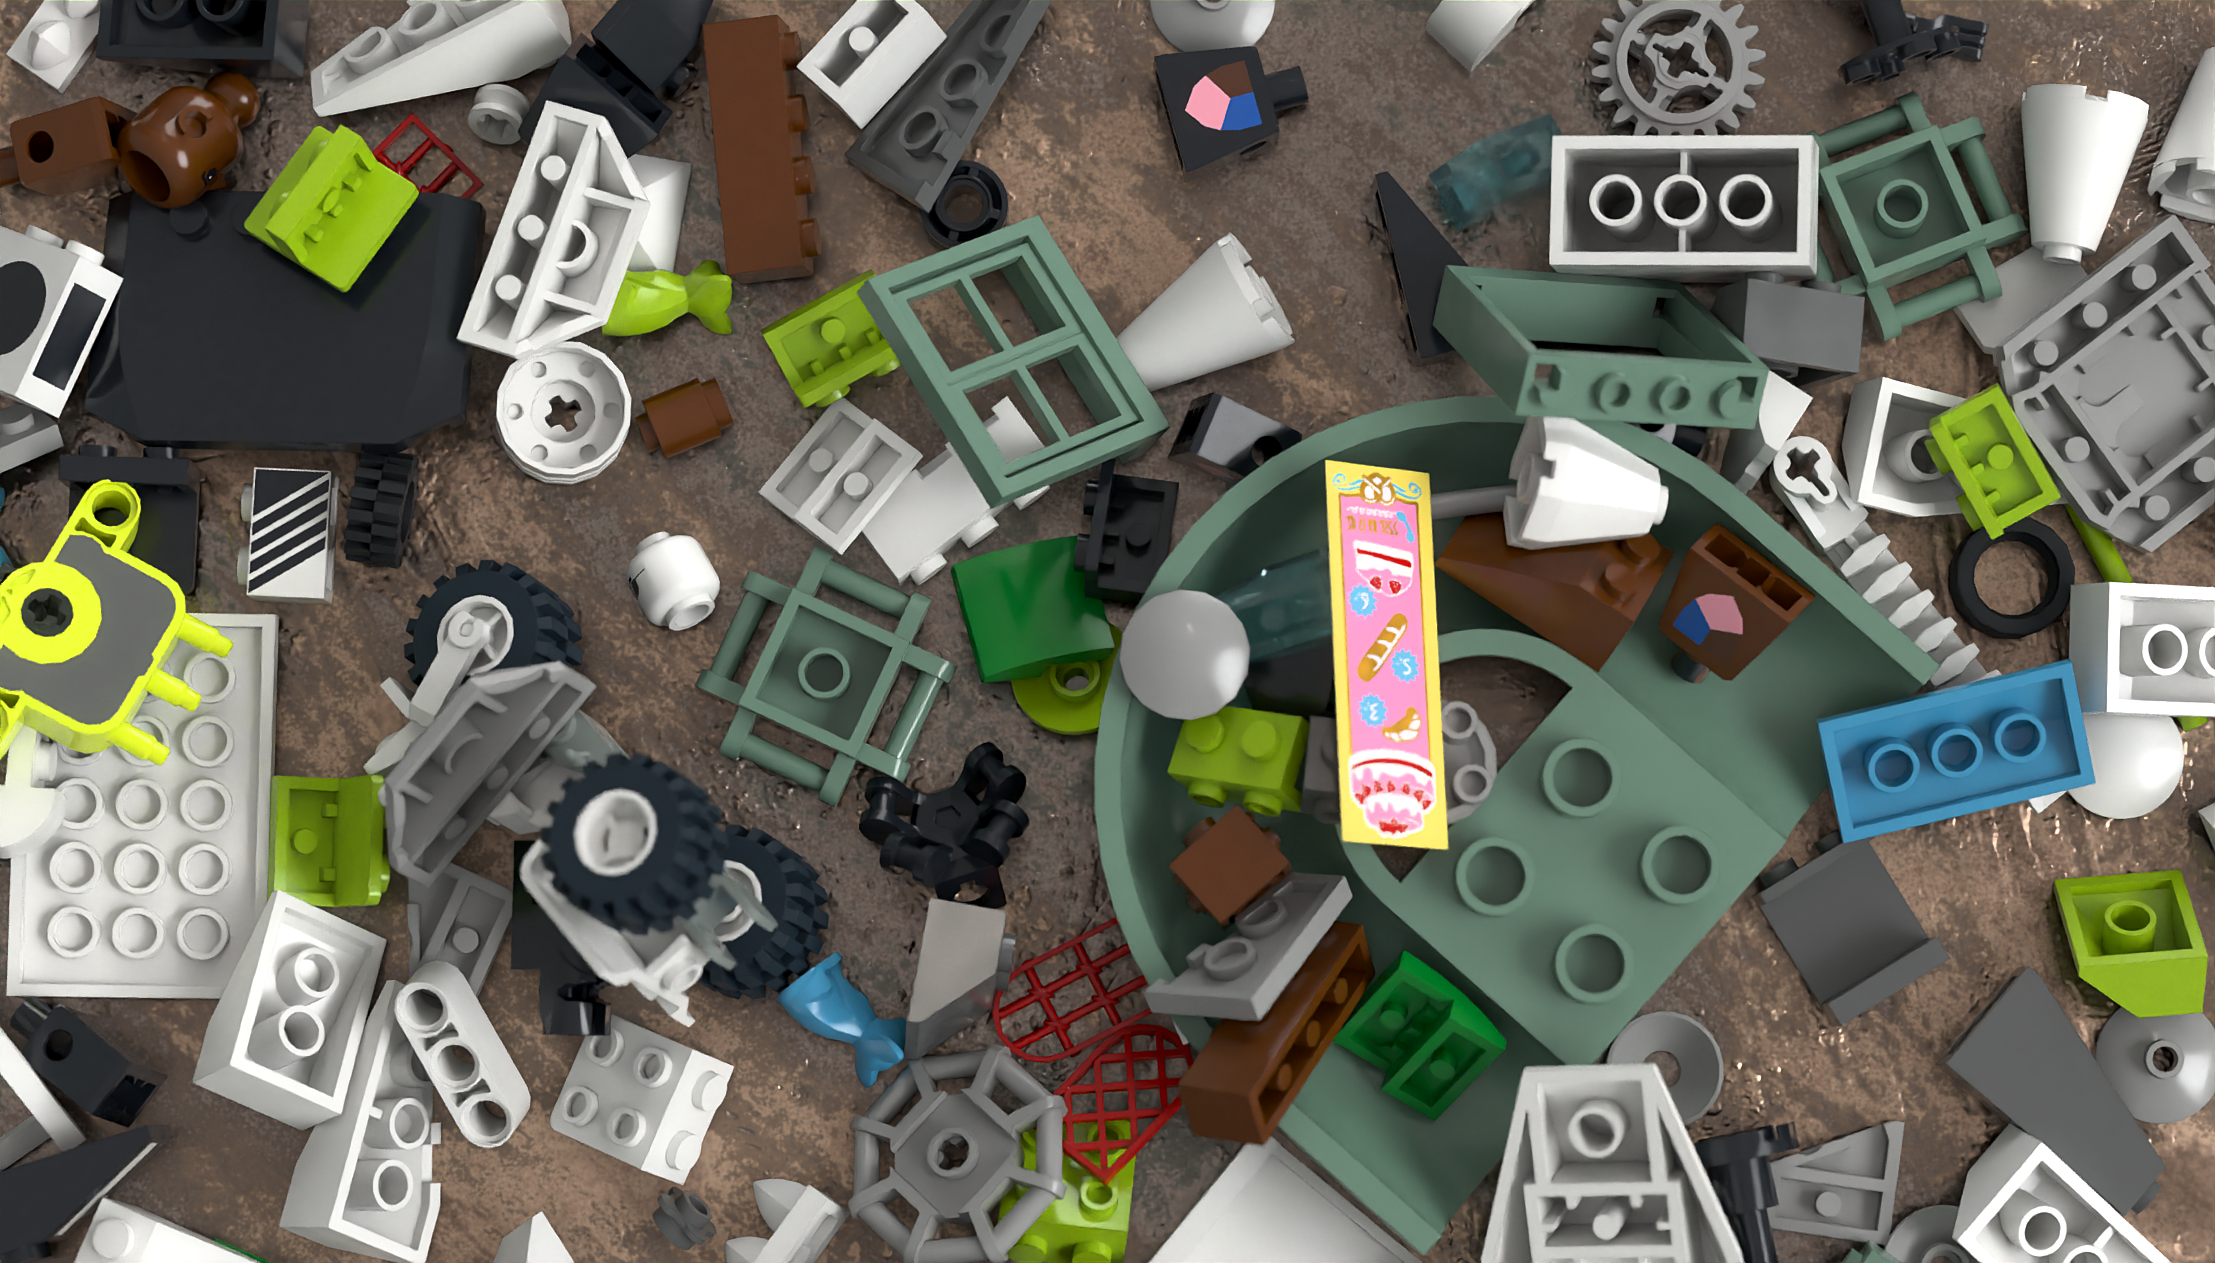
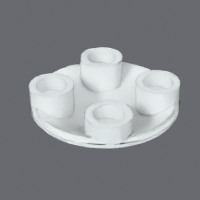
M2082 714L2096 783L2070 789L2067 793L2085 809L2097 815L2113 819H2128L2142 816L2164 803L2176 788L2184 763L2182 739L2170 716Z

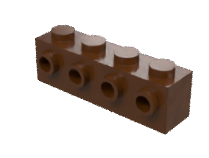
M777 14L702 24L727 275L740 285L814 275L813 257L821 256L822 242L817 219H809L806 195L815 193V174L811 157L802 156L800 132L809 130V114L804 94H796L794 70H798L796 66L803 60L799 34L797 31L790 32V27Z
M1334 921L1260 1021L1223 1018L1221 1023L1214 1027L1210 1039L1192 1066L1185 1070L1178 1085L1180 1100L1185 1106L1194 1136L1258 1146L1266 1144L1376 975L1362 924Z

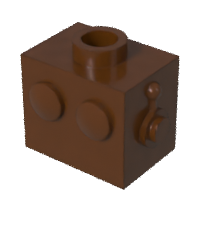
M1238 805L1234 806L1218 822H1215L1209 816L1196 825L1182 840L1183 845L1187 849L1169 864L1174 874L1173 882L1178 886H1182L1186 891L1188 898L1185 901L1197 914L1202 912L1206 915L1209 913L1224 931L1236 922L1235 917L1293 870L1290 862L1279 851L1281 848L1278 845L1281 841L1280 838L1269 826L1265 829L1259 826L1254 821V815L1251 812H1244Z

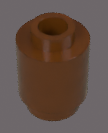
M715 377L700 383L698 378H695L641 400L646 413L634 417L648 451L652 452L661 448L665 459L722 437L720 430L734 425Z

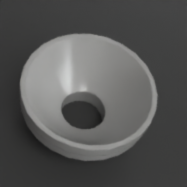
M1661 1011L1642 1015L1629 1022L1616 1036L1609 1048L1606 1065L1643 1064L1645 1058L1656 1051H1664L1671 1054L1678 1063L1679 1076L1676 1083L1667 1090L1683 1125L1686 1126L1701 1118L1712 1107L1720 1093L1724 1073V1063L1720 1048L1712 1034L1701 1023L1687 1015Z

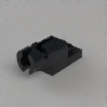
M514 840L511 969L540 971L539 1009L542 1020V1035L610 1036L611 1003L605 1002L598 994L605 986H612V983L595 972L526 888L521 878V866L524 857L537 840Z

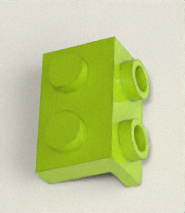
M872 269L760 330L803 408L814 403L817 407L828 406L843 398L850 391L848 384L870 372L872 376L877 377L889 373L901 365L857 294V291L868 279L876 276Z
M1998 383L1929 420V429L1933 437L1924 441L1925 446L1940 473L1945 475L1953 470L1965 493L1957 496L1956 500L1973 531L1984 526L1991 539L1994 540L2004 534V528L2061 498L2060 492Z
M1223 706L1218 712L1210 716H1203L1193 720L1184 719L1167 773L1188 789L1187 797L1205 806L1223 808L1226 801L1242 803L1250 811L1270 817L1280 816L1281 810L1300 812L1302 794L1294 788L1308 743L1309 723L1298 716Z

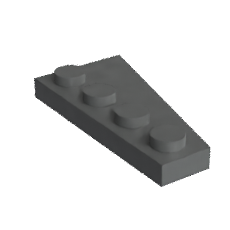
M972 0L946 31L947 38L892 96L844 155L859 170L929 213L1052 0Z

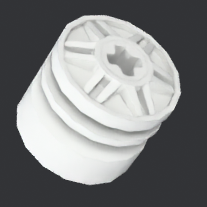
M563 341L517 359L508 368L497 394L496 430L505 454L523 473L546 484L573 485L598 476L616 460L630 427L631 396L623 373L604 353L581 342ZM559 402L564 409L575 406L579 410L573 420L575 429L566 432L562 425L549 427L546 422L551 418L552 404Z

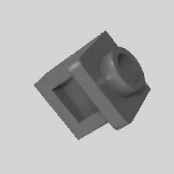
M1311 716L1300 812L1313 814L1315 819L1329 824H1342L1337 719Z

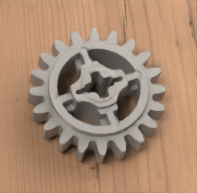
M1618 0L1615 10L1622 22L1603 18L1598 28L1611 42L1593 43L1590 49V55L1605 61L1606 65H1600L1592 69L1589 74V81L1607 83L1609 85V88H1606L1596 100L1597 107L1609 106L1611 104H1617L1619 107L1610 126L1614 129L1622 126L1627 121H1632L1635 124L1632 136H1645L1648 132L1654 133L1655 136L1718 135L1715 125H1719L1726 132L1734 134L1740 127V124L1732 110L1750 114L1756 106L1755 101L1744 93L1743 90L1761 89L1765 78L1748 70L1749 67L1762 63L1766 57L1765 51L1747 49L1745 46L1756 36L1759 31L1758 27L1746 26L1738 28L1735 25L1744 10V6L1738 4L1727 11H1722L1719 8L1722 0H1637L1639 7H1635L1628 0ZM1677 19L1689 21L1687 26L1675 35L1663 36L1655 33L1651 37L1641 31L1647 26L1663 20ZM1709 33L1715 38L1723 51L1727 69L1726 78L1715 73L1717 67L1709 61L1706 55L1705 42ZM1627 54L1639 59L1638 65L1646 72L1649 78V91L1645 100L1631 82L1627 68ZM1676 54L1687 59L1685 71L1678 78L1672 77L1667 73L1670 62L1675 58ZM1703 95L1714 101L1707 107L1695 112L1671 113L1665 111L1673 100L1683 96L1699 99Z

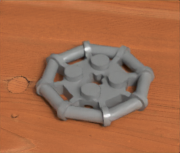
M996 1043L990 1045L985 1050L923 1055L917 1060L908 1059L909 1065L862 1116H854L850 1125V1129L855 1132L853 1197L847 1204L854 1219L863 1220L903 1258V1263H973L983 1261L1002 1263L1008 1260L1007 1252L1055 1199L1063 1200L1067 1190V1186L1062 1183L1063 1117L1068 1112L1064 1099L1060 1095H1052L1011 1057V1051L1008 1047ZM975 1077L971 1088L960 1089L964 1093L948 1095L945 1091H939L937 1088L938 1080ZM1001 1082L1026 1106L1007 1115L991 1100L996 1085ZM920 1091L922 1098L896 1127L889 1125ZM1034 1127H1037L1036 1172L1022 1168L1025 1154L1021 1146V1134ZM887 1142L890 1143V1150L895 1153L894 1169L890 1167V1177L879 1182L880 1143ZM968 1142L969 1150L967 1151V1159L964 1164L959 1168L953 1167L950 1170H944L949 1161L948 1157L944 1154L947 1147L953 1144L955 1147L962 1148ZM1015 1184L1029 1188L1023 1197L994 1227L989 1216L994 1207ZM903 1196L920 1212L912 1231L887 1208L889 1202ZM952 1222L956 1225H966L973 1222L978 1236L934 1240L940 1223Z

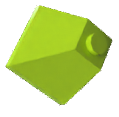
M2181 870L2054 879L2053 890L2080 978L2138 1018L2202 1013L2208 954Z

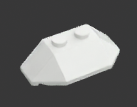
M546 101L459 330L457 339L460 342L520 359L607 324L651 204L605 117L552 101Z

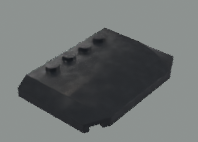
M133 190L109 199L103 255L105 257L101 267L122 277L123 281L91 348L84 409L92 418L103 424L106 422L146 447L342 452H402L420 444L419 437L449 424L453 429L466 423L473 345L460 342L457 336L481 273L486 211L480 202L446 193H419L418 197L347 292H341L255 238L245 229L244 222L267 191H208L188 205L171 209H163L146 202Z

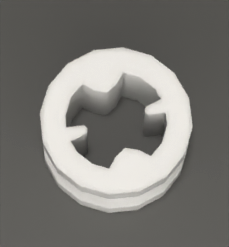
M486 84L476 92L474 106L468 115V125L476 135L491 143L501 145L513 144L520 140L517 131L531 108L530 102L520 91L510 86Z

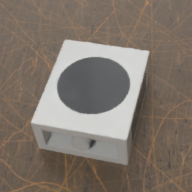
M29 225L25 234H21L0 226V395L59 418L123 278L100 266L105 257L103 254L79 242L69 239L66 248L62 249L64 240L38 227Z

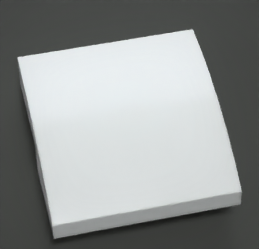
M841 398L828 407L758 493L796 524L842 555L923 455L877 419H871L845 398Z

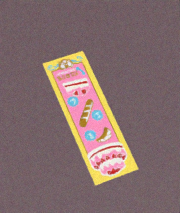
M1325 460L1342 841L1448 850L1429 473Z

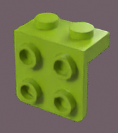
M362 775L340 779L271 776L267 902L273 892L280 890L315 907L345 908L378 905L381 893L387 890L390 879L389 859L387 855L382 854L383 828H387L386 808L381 805L378 799V792L384 785L382 775Z
M1105 1121L1106 1141L1131 1139L1130 1121ZM1098 1122L1073 1124L1074 1143L1099 1141ZM1063 1124L1062 1139L1067 1142L1066 1124ZM1032 1128L1021 1134V1146L1025 1154L1022 1168L1036 1172L1037 1131ZM1127 1149L1107 1150L1108 1168ZM1100 1151L1079 1152L1101 1169ZM1062 1152V1183L1067 1186L1063 1200L1055 1199L1007 1252L1008 1258L1017 1263H1124L1136 1155L1105 1186ZM1015 1184L1000 1201L998 1223L1029 1188Z

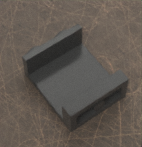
M1839 828L1815 842L1814 845L1820 854L1800 867L1797 866L1793 857L1761 875L1760 879L1765 888L1752 895L1753 900L1832 1027L1842 1026L1951 959L1938 937L1928 938L1872 848L1869 841L1875 838V836L1843 843Z

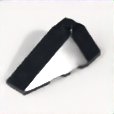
M617 0L591 31V35L595 44L662 102L668 94L674 98L680 96L698 74L699 68L694 63L700 58L704 48L702 24L714 23L723 0Z

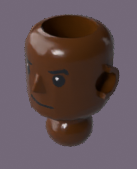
M220 72L207 81L204 90L194 86H175L159 95L119 132L115 148H117L120 159L124 162L118 165V169L126 183L146 202L163 209L185 206L200 198L205 192L223 190L226 187L224 175L239 163L243 154L244 142L240 129L251 124L256 119L260 109V97L256 88L247 78L237 72Z

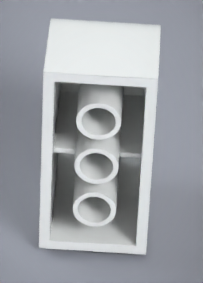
M1812 135L1552 136L1549 265L1558 273L1679 282H1738L1744 280L1745 273L1750 271L1779 273L1784 276L1783 282L1813 279L1817 276L1819 147Z

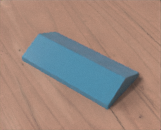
M2070 659L1816 719L1823 770L1843 843L2096 783Z

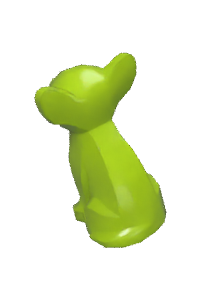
M714 260L702 261L687 276L675 274L664 269L635 272L627 269L607 324L601 326L603 336H632L652 332L668 325L676 318L688 312L698 317L703 325L714 333L722 335L731 334L733 325L726 311L732 300V279L720 270L719 263Z

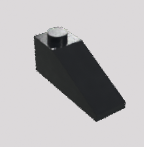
M1388 171L1375 174L1372 189L1416 366L1421 367L1462 357L1433 326V320L1445 266L1468 265Z

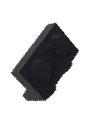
M1116 458L1102 462L1100 478L1088 477L1083 515L1093 516L1090 534H1078L1074 557V571L1084 572L1085 597L1140 603L1155 575L1170 553L1179 497V482L1116 474Z

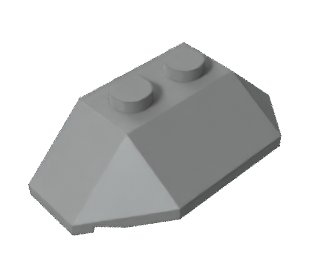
M557 661L475 673L466 684L456 689L449 697L446 708L425 733L417 737L408 746L404 758L384 781L389 864L397 872L429 887L597 686L585 676Z

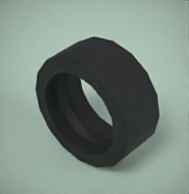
M2024 517L2004 528V534L1994 540L1991 539L1984 526L1973 531L1959 543L1949 564L1948 589L1956 611L1971 628L1992 638L2017 640L2047 628L2064 613L2070 601L2071 585L2075 583V565L2067 544L2051 527L2031 517ZM2002 541H2020L2033 547L2044 559L2049 573L2048 589L2042 601L2031 611L2020 615L2001 614L1989 608L1979 597L1974 584L1975 566L1981 554L1991 545Z

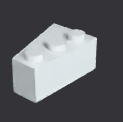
M1007 396L992 407L995 415L986 420L983 425L1007 463L1045 448ZM950 442L945 445L947 450L921 469H914L906 476L860 533L900 586L910 578L918 586L948 564L942 556L944 553L962 540L968 548L974 546L999 526L993 517L1013 503L1016 504L1019 510L1026 508L1050 489V486H1045L991 509Z

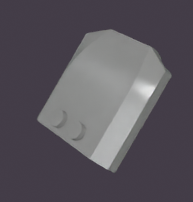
M2175 214L2164 216L1995 347L2002 391L2059 491L2082 522L2141 553L2153 552L2215 503V285L2204 271L2211 264Z

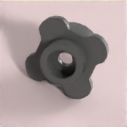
M672 1187L668 1191V1195L663 1193L658 1197L660 1207L653 1212L654 1222L661 1233L675 1246L683 1250H689L695 1243L702 1245L707 1240L706 1236L712 1238L716 1234V1228L710 1221L712 1219L710 1209L695 1193L688 1190L683 1192L677 1187Z

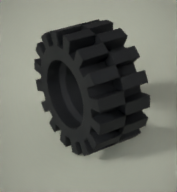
M361 452L359 467L356 466L354 474L355 483L351 487L350 507L347 509L346 519H348L344 539H346L344 546L346 560L399 569V566L401 567L403 556H405L407 551V540L411 536V523L416 507H414L415 500L418 497L419 486H417L420 475L418 455L400 452Z

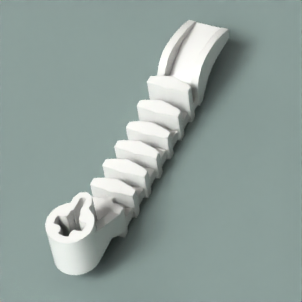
M1798 436L1787 440L1773 459L1770 467L1769 480L1773 491L1799 521L1813 543L1815 551L1820 556L1824 555L1838 572L1837 575L1941 665L1924 685L1929 692L2002 675L1997 669L1989 673L1986 672L1975 658L1980 652L1976 645L1972 643L1965 646L1953 631L1957 623L1951 616L1944 619L1931 603L1935 596L1929 589L1921 591L1909 576L1913 570L1906 561L1899 564L1887 549L1891 541L1885 534L1877 536L1865 522L1869 514L1863 505L1852 502L1850 487L1832 461L1826 447L1818 440L1807 436ZM1791 458L1799 465L1807 460L1814 465L1809 476L1811 482H1808L1803 476L1797 477L1793 481L1787 476L1791 465ZM2068 790L2024 801L2037 816Z

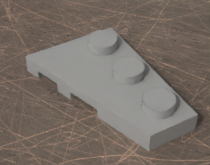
M1290 873L1235 917L1238 928L1235 932L1215 946L1203 943L1186 957L1190 966L1188 970L1170 984H1168V981L1159 978L1143 991L1151 1012L1260 1021L1353 897L1345 876Z

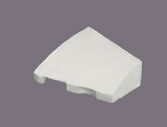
M1769 370L1755 429L1732 428L1724 451L1720 475L1744 494L1751 490L1764 470L1778 454L1813 398Z

